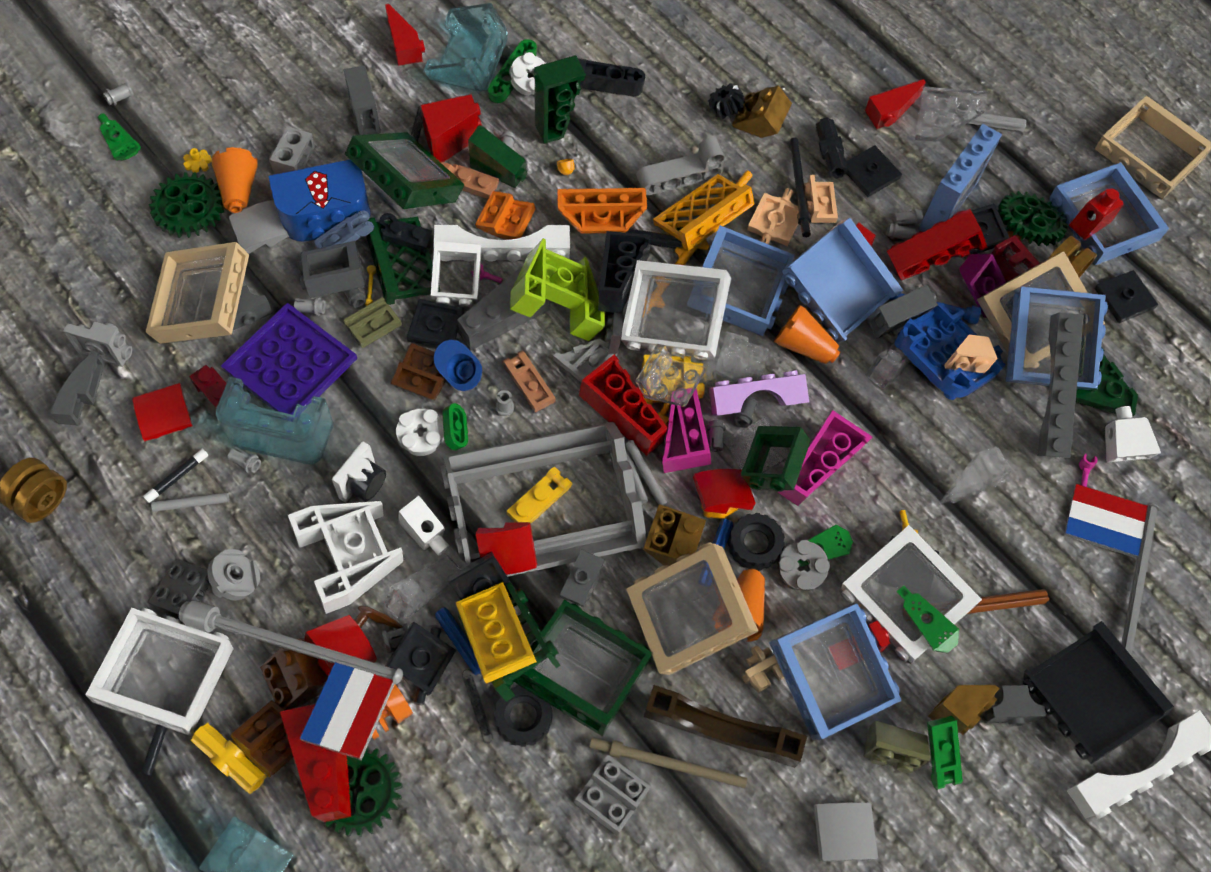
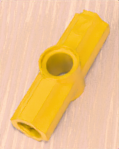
M208 723L196 730L191 741L211 759V763L227 777L230 776L242 789L251 794L264 783L267 776L247 759L244 752L230 739L227 741L220 732Z

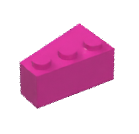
M697 388L673 393L665 452L662 461L664 473L711 465V453Z

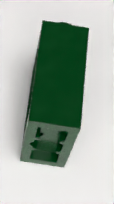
M758 426L742 469L741 477L754 490L794 491L811 441L802 427ZM771 447L790 448L782 474L762 473Z

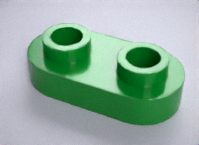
M453 403L443 409V431L445 444L450 449L457 451L468 444L467 417L464 409L459 404Z

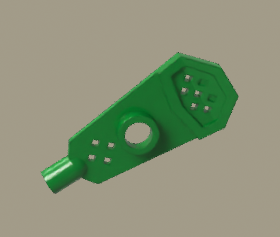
M104 113L98 116L102 124L100 130L115 161L127 160L135 156L141 149L138 142L116 120H109ZM115 134H119L116 138L112 137Z
M834 525L808 540L820 546L826 553L828 560L849 555L853 544L849 531L838 525ZM807 560L804 562L798 561L800 567L809 565Z
M905 585L896 591L904 599L903 608L933 651L949 653L958 645L959 628L919 593L912 594ZM928 614L931 617V622L924 623L921 616Z

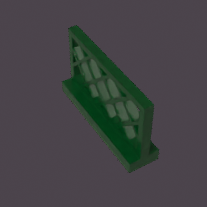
M375 217L369 218L367 221L373 223L374 229L366 237L385 302L392 305L395 304L397 299L431 295V287L425 288L419 284L423 278L432 282L433 264L428 248L426 253L421 251L416 252L411 248L387 241L385 243L382 240L383 233L381 229L383 228L379 224L380 221L376 222ZM418 217L397 219L421 227ZM386 220L385 223L391 224L392 221ZM390 244L400 249L396 255L387 251ZM404 252L414 257L410 263L400 258ZM418 259L426 263L427 267L424 271L414 266ZM395 263L405 267L401 274L392 269ZM409 270L420 275L415 282L405 277ZM403 281L410 285L411 288L406 291H399L398 284Z

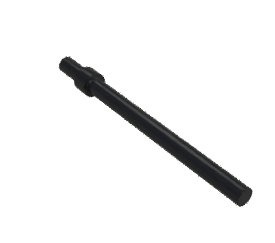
M791 138L790 148L799 209L797 219L798 224L801 225L802 236L807 238L811 235V215L807 209L798 139Z

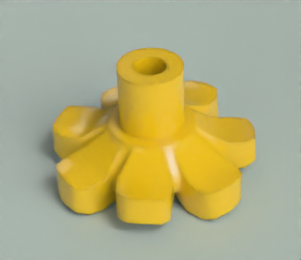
M196 148L190 150V154L184 155V167L186 170H192L193 173H198L200 168L203 172L209 169L208 164L212 162L211 156L204 149L199 152Z

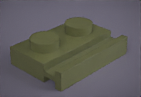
M383 297L343 320L344 325L350 330V333L362 348L402 325L399 317L389 304L385 302Z

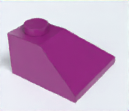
M970 254L959 268L978 307H981L977 301L978 298L1007 283L993 254ZM981 308V314L983 318H987L983 309Z

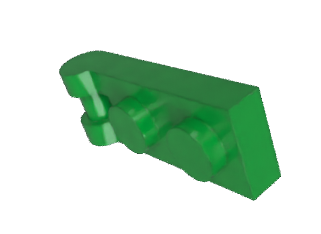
M953 716L928 721L927 727L932 765L931 781L933 787L939 790L945 788L947 784H961L963 778L957 720Z

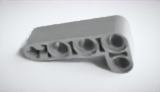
M709 137L700 143L697 154L642 167L637 171L636 176L641 188H646V195H653L705 182L717 174L721 175L725 156L718 140L715 137Z

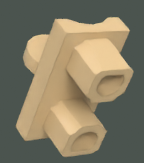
M757 645L751 648L753 656L746 659L749 666L755 663L757 665L747 669L742 679L745 684L750 682L759 693L771 685L765 673L772 670L778 681L784 679L775 655L766 659V657L772 654L769 647L761 650Z

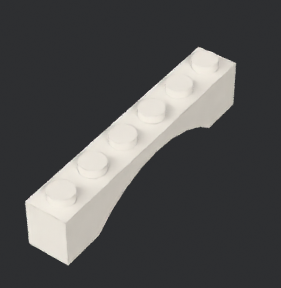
M434 225V243L435 241L481 244V260L491 262L496 260H509L513 262L526 260L528 254L543 238L546 239L547 250L565 258H570L569 225H547L531 235L510 240H494L479 237L465 231L458 225ZM441 256V261L474 260L473 258Z
M1198 711L1168 728L1166 740L1160 753L1141 772L1130 775L1096 773L1066 791L1085 819L1092 816L1100 819L1112 812L1109 808L1111 805L1116 803L1119 807L1133 799L1130 795L1132 792L1137 790L1140 794L1153 786L1151 783L1153 779L1158 778L1161 781L1172 775L1174 772L1171 768L1178 765L1182 768L1193 762L1192 755L1198 752L1201 756L1211 751V725L1201 711Z

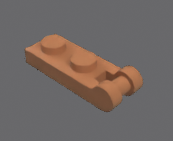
M523 350L516 353V356L511 359L506 358L502 360L504 369L510 374L535 413L555 403V396ZM521 364L522 367H520L519 369H517L516 366H518V365Z

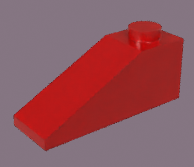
M385 4L398 66L423 62L422 53H425L424 41L419 40L417 31L390 4Z
M924 79L869 97L865 112L875 128L889 127L894 124L921 96L926 81Z

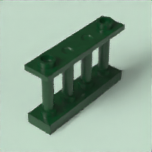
M510 582L506 586L512 595L510 600L513 607L518 606L521 614L518 615L521 626L528 623L532 630L526 634L529 645L537 640L542 649L534 654L535 663L491 681L496 691L506 702L515 697L511 685L514 684L513 681L548 658L555 668L561 666L555 657L559 654L557 648L551 640L546 641L525 604L529 601L521 588L516 590ZM459 615L458 618H459L460 622H461L462 625H463V622H462L461 617H460V615Z

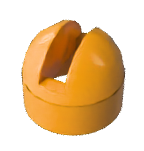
M573 158L557 161V168L561 174H572L575 166Z

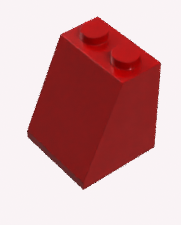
M472 94L421 105L423 128L430 153L440 162H445L466 148L469 138L476 128L481 125L479 103H474Z

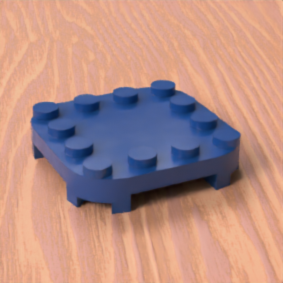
M939 303L929 313L915 320L910 318L898 333L894 344L927 376L929 381L943 391L946 398L955 400L956 397L968 396L993 380L1006 364L1003 363L1001 358L1003 350L997 345L993 348L998 359L986 373L963 371L961 368L957 370L945 369L944 364L967 336L977 334L961 319L965 314L963 310L958 307L954 311L944 307V303Z

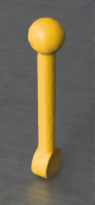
M374 265L367 267L369 279L367 298L365 299L366 306L373 303L371 299L373 275L376 273Z

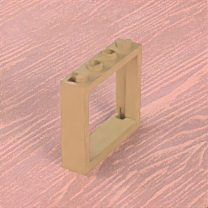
M1146 95L1102 136L1095 150L1114 164L1121 162L1131 177L1163 200L1206 158L1211 151V142ZM1137 117L1194 158L1171 181L1160 175L1114 140Z

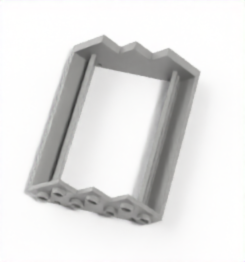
M610 422L443 456L445 465H441L440 468L445 489L450 488L451 496L447 497L452 521L456 520L458 528L453 529L458 553H463L465 561L460 562L461 568L463 569L480 559V554H471L457 484L610 453L628 521L534 541L537 568L507 576L573 563L576 561L581 549L600 557L644 547L647 538L642 502L635 491L633 469L627 461L624 437L615 423Z

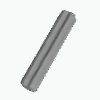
M966 111L963 119L964 123L984 124L988 127L1021 132L1026 128L1025 119Z

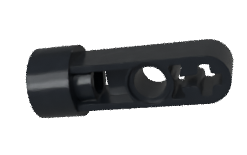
M578 58L586 74L584 81L580 82L581 89L633 97L639 96L642 93L646 76L641 69Z

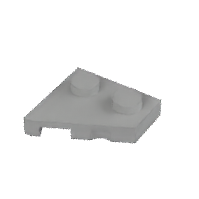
M599 338L590 341L586 345L581 344L573 347L572 351L560 354V352L555 353L553 360L581 382L582 379L614 354L608 353V344Z

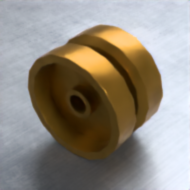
M1069 236L1055 249L1049 258L1064 251L1080 278L1092 264L1097 254L1086 248L1075 256L1081 242L1073 236ZM1054 267L1040 276L1046 281H1050L1061 272L1058 267ZM1060 274L1055 281L1054 287L1061 291H1068L1070 288L1062 274Z
M29 457L13 465L4 474L0 481V503L9 510H13L26 522L35 523L46 518L59 506L67 489V481L56 471L50 470L46 464L37 458Z

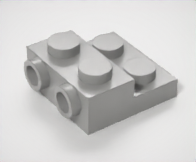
M94 322L92 327L88 328L82 324L76 326L67 323L63 330L79 355L87 357L92 351H97L104 362L121 367L132 355V346L126 344L125 335L121 334L113 324Z

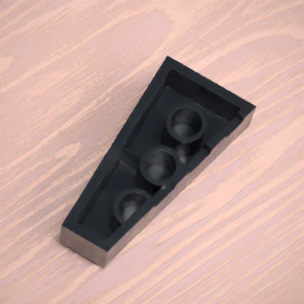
M606 231L598 311L622 312L630 295L637 260L647 261L649 258L651 235Z

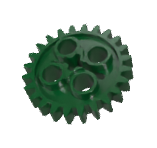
M184 172L181 178L178 174H175V180L167 177L168 183H159L161 190L154 189L153 191L156 196H150L152 202L149 204L150 214L156 226H160L163 232L167 230L170 236L176 232L178 238L183 233H186L187 237L190 238L191 232H195L199 236V230L201 229L208 232L207 226L215 227L213 220H221L219 213H224L222 207L224 205L218 184H214L212 178L206 179L204 174L198 178L196 172L191 177H188L187 172Z
M1017 191L1016 194L1011 192L1010 195H1005L998 206V213L1004 225H1007L1006 231L1012 230V235H1019L1021 241L1028 239L1029 244L1034 241L1038 246L1041 243L1045 246H1048L1049 243L1055 245L1056 242H1060L1064 237L1068 224L1066 223L1067 218L1062 217L1064 213L1057 211L1058 206H1051L1052 201L1045 202L1044 197L1039 199L1035 193L1033 196H1030L1028 192H1025L1024 195L1020 191Z
M367 746L362 760L347 756L348 769L354 770V775L349 780L351 810L355 803V795L352 789L358 788L359 771L362 766L365 767V770L360 780V786L364 791L357 794L356 812L354 815L326 822L325 825L328 828L336 823L335 832L337 834L344 828H346L347 837L351 836L353 830H356L357 835L362 837L363 829L365 828L370 834H373V825L377 824L381 829L384 828L381 820L386 818L391 821L392 817L388 813L389 810L398 811L399 809L393 802L394 800L402 799V796L395 792L403 788L402 783L395 782L401 775L399 772H392L396 767L394 762L386 764L389 759L387 754L379 758L380 751L378 748L370 754L369 747ZM372 773H380L381 779L377 784L369 785L367 783V779ZM365 801H375V807L372 812H362L361 807Z

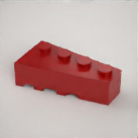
M971 209L957 212L946 221L937 222L932 228L924 232L914 234L911 239L905 242L894 244L891 249L887 250V253L902 281L928 271L930 265H944L953 256L960 255L962 258L970 255L969 250L977 247L979 250L987 248L976 218Z
M615 354L582 379L579 396L609 423L614 422L620 433L629 441L633 440L642 453L648 456L663 443L667 426L652 405L645 401L642 391L639 387H635L630 380L629 373L620 366L619 359Z
M315 704L280 711L312 817L323 822L351 817L347 755L304 742L300 739Z

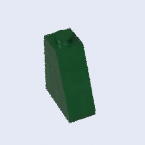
M479 125L468 140L470 168L496 177L500 182L516 188L519 182H523L527 176L526 160L483 126Z

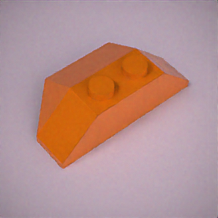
M646 188L557 189L558 211L581 234L606 233V231L626 233L647 209Z

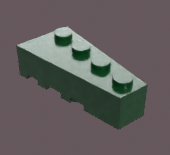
M576 55L534 67L535 126L544 144L562 139L565 136L570 122L569 114L574 110L575 97L579 95L581 90L580 82L584 81L586 76Z

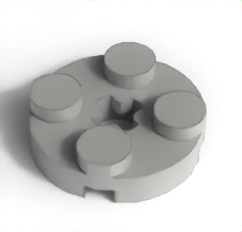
M801 540L788 545L779 558L780 577L788 587L794 590L809 591L817 588L826 579L830 567L827 555L823 549L808 540ZM799 560L803 562L807 560L809 562L808 568L810 570L808 572L805 570L800 572L797 569L799 567Z
M227 549L222 551L208 565V580L212 586L213 594L229 600H242L248 597L260 582V572L257 564L253 560L250 562L248 558L244 557L247 554L240 550ZM231 570L239 576L237 579L231 577Z

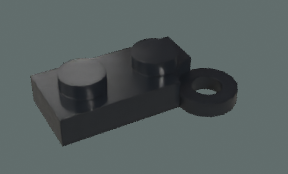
M391 213L381 215L379 224L385 229L382 236L383 241L426 253L432 236V230L399 221ZM385 220H391L392 223L387 224L385 223Z

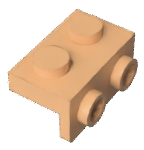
M810 175L808 182L804 183L808 199L807 209L811 215V223H836L838 214L833 182H815V175Z

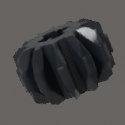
M730 83L725 86L723 84L721 88H715L716 92L710 94V99L708 100L709 107L712 113L722 120L726 117L731 118L734 114L738 115V111L744 109L745 97L738 85L733 86Z

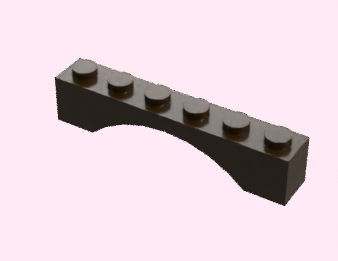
M653 685L644 713L645 718L796 768L801 762L807 736L785 728L753 723L717 712L686 698L680 693Z

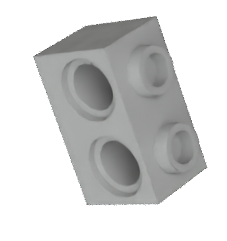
M287 126L284 133L279 136L276 149L269 156V162L274 174L305 168L315 148L312 133Z

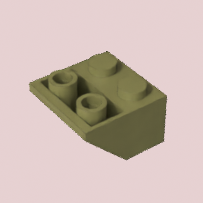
M874 721L869 726L863 757L870 758L871 762L877 765L886 766L891 764L897 766L896 769L901 772L913 773V771L918 770L930 760L928 737L921 733Z

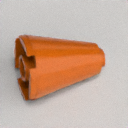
M229 147L226 148V152H215L212 156V167L223 205L230 212L239 213L242 209L247 208L258 167L257 158L252 157L250 151L242 148Z
M801 305L792 313L788 322L782 327L774 340L781 347L823 364H827L829 361L833 363L840 354L837 342L809 311Z
M756 569L744 570L737 578V582L759 631L746 637V642L758 640L762 636L764 626L765 578ZM724 600L712 618V621L716 622L714 627L719 632L732 625V619Z

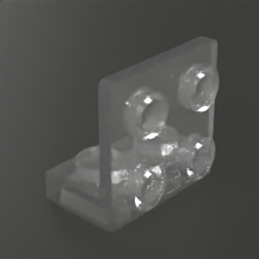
M657 344L635 382L646 399L685 407L706 369L701 365L673 360L666 346Z

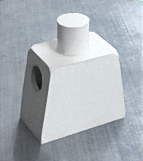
M1130 406L1115 409L1118 420L1109 423L1105 427L1107 463L1150 459L1161 453L1147 418H1133Z
M417 496L399 511L398 523L422 550L431 547L439 556L450 547L442 537L444 526L420 496ZM424 530H430L431 532L426 533Z

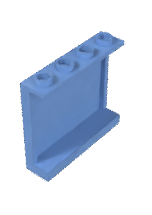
M851 218L839 222L782 270L786 282L795 288L801 302L810 308L812 316L818 323L822 324L837 343L846 341L848 339L846 336L867 319L879 306H882L891 297L898 296L903 291Z

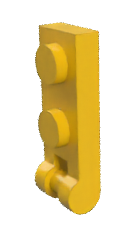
M553 467L547 472L546 476L506 510L507 515L514 522H530L531 524L565 494L573 483L568 478L564 479L560 475L561 472L556 467ZM552 482L558 485L554 490L549 486Z

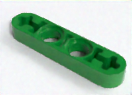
M525 39L521 41L488 87L490 101L502 103L514 89L511 80L505 81L502 78L510 76L509 70L516 58L524 55V50L526 53L529 52L535 56L537 55V44L533 40Z

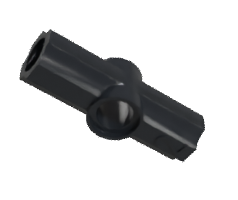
M828 117L822 118L816 123L822 159L826 162L829 176L835 179L841 178L848 172L842 139L837 134L834 120Z

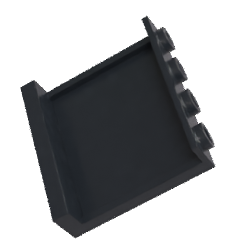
M1103 621L1094 625L1090 633L1033 670L1029 671L1026 669L1024 671L1023 684L1028 685L1031 694L1035 693L1041 700L1039 704L1045 707L1046 714L1048 716L1053 715L1058 722L1056 726L1065 738H1071L1075 744L1074 749L1082 760L1087 759L1090 764H1093L1168 715L1174 707Z

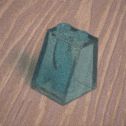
M234 816L199 869L203 872H283L293 854Z

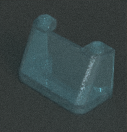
M491 3L451 8L445 19V28L450 33L451 38L440 63L436 59H429L423 71L433 81L477 92L486 91L508 38L507 29Z

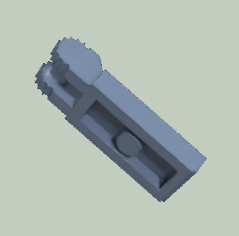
M366 210L360 211L346 218L314 240L316 248L356 241L360 236H367L374 229L373 223L367 221L370 218L369 213Z

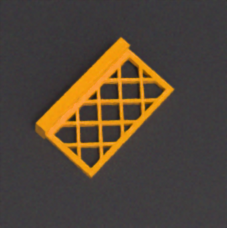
M717 174L653 218V223L680 240L683 248L690 251L718 231L720 225L725 226L754 205L752 188L746 184L740 187ZM717 183L723 185V187L712 188ZM722 194V197L711 198V195ZM707 195V198L696 199L699 196ZM706 205V208L694 209L695 206ZM683 207H690V210L679 211ZM689 217V220L678 221V218ZM674 218V221L663 222L666 219Z

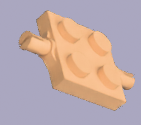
M786 188L782 197L763 194L747 228L748 231L762 237L761 242L769 245L771 240L785 246L789 245L798 226L797 214L799 213L798 206L790 201L794 194L792 189L789 192L790 188Z

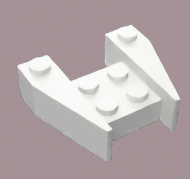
M381 501L310 506L288 515L299 548L324 539L337 569L336 573L314 581L325 614L350 605L403 563L401 547L387 552L375 524V519L384 516Z

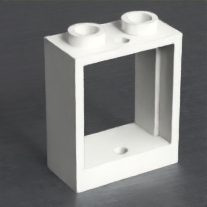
M435 241L431 284L432 300H435L436 303L447 305L450 302H459L461 306H473V303H478L481 244ZM441 256L474 259L472 294L438 292Z

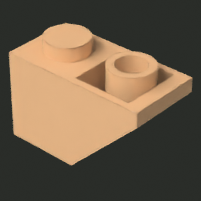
M968 335L944 364L945 369L957 370L961 368L963 371L986 373L998 358L989 337Z

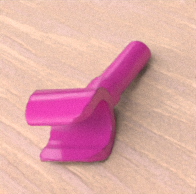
M480 264L479 281L485 278L500 284L502 283L503 278L484 271L483 265Z
M1087 454L1079 461V467L1083 473L1081 485L1087 487L1090 471L1098 461L1096 456L1093 457L1091 462L1087 461Z

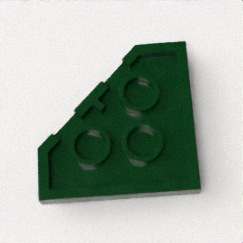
M1081 338V349H1080V359H1079L1078 377H1079L1080 374H1081V365H1082V354H1083V343H1084V339H1082V338ZM1103 354V359L1099 366L1101 382L1098 388L1092 390L1077 389L1076 403L1116 414L1115 409L1130 406L1133 417L1136 413L1138 394L1133 387H1128L1122 379L1124 377L1114 362L1110 363Z

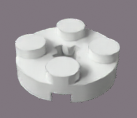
M529 52L516 58L509 70L513 87L523 95H535L534 77L528 78L527 72L534 75V67L545 64V62Z
M414 409L403 413L396 427L399 445L415 456H425L436 451V448L444 441L443 421L437 412L431 409ZM418 428L427 430L421 437L418 436V433H414Z

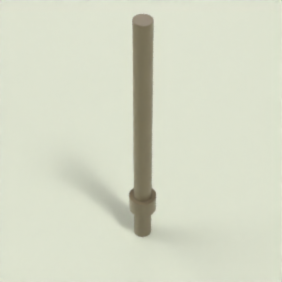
M594 737L591 738L589 748L610 753L609 756L620 758V756L729 785L741 788L746 787V777L624 746L623 742L613 740V742Z

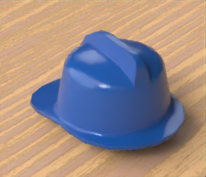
M456 340L444 341L437 347L434 354V363L439 373L457 390L468 391L476 387L482 376V366L477 357L464 344Z

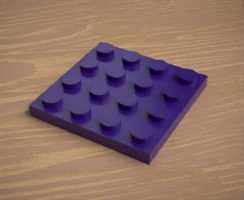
M287 303L221 365V368L292 424L357 360V355Z

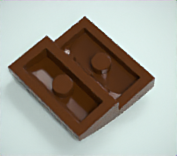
M411 343L403 362H399L391 384L435 401L446 379L435 367V352Z
M272 700L231 733V738L237 746L269 778L293 758L280 711L285 710Z

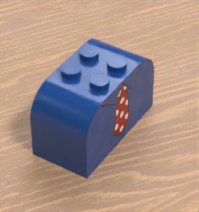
M351 160L268 176L280 222L286 229L289 238L301 242L316 240L346 218L360 211L366 210L369 215L371 214L362 171Z

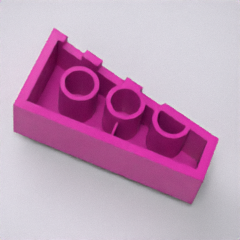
M832 410L810 441L794 491L783 490L778 493L799 506L873 437Z

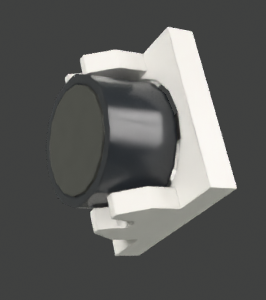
M361 442L332 477V481L339 499L347 503L353 494L366 502L372 499L382 487L386 478V471L375 464L370 445Z

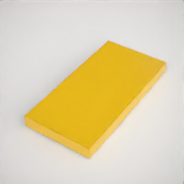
M503 582L455 602L486 684L536 662Z

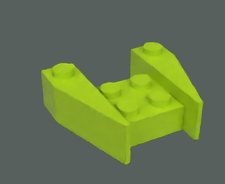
M543 238L528 254L511 289L510 310L531 318L545 303V299H548L570 309V334L590 342L605 327L604 311H598L599 292L588 259L583 257L577 263L546 249V239Z

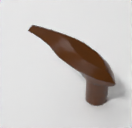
M364 605L358 607V610L361 612L355 618V622L360 628H362L368 618L376 623H383L393 628L403 627L393 618Z

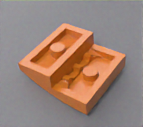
M493 191L475 226L484 232L502 239L521 238L536 208L534 203L514 200L512 194Z

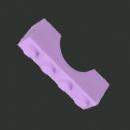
M796 370L783 372L784 377L775 378V374L761 375V380L752 381V377L738 379V384L729 385V380L715 382V387L709 388L712 416L741 412L745 399L753 392L759 390L772 394L780 406L809 402L806 374L798 375Z

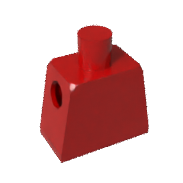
M1110 188L1092 198L1081 209L1069 226L1083 240H1086L1110 224L1124 205L1123 201L1119 198V192ZM1096 214L1095 220H1090Z

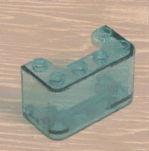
M229 377L216 409V417L232 446L309 465L321 460L334 426L325 398L313 396L310 404L306 406L297 404L294 414L291 415L261 408L249 403L251 396L248 392H244L242 379Z

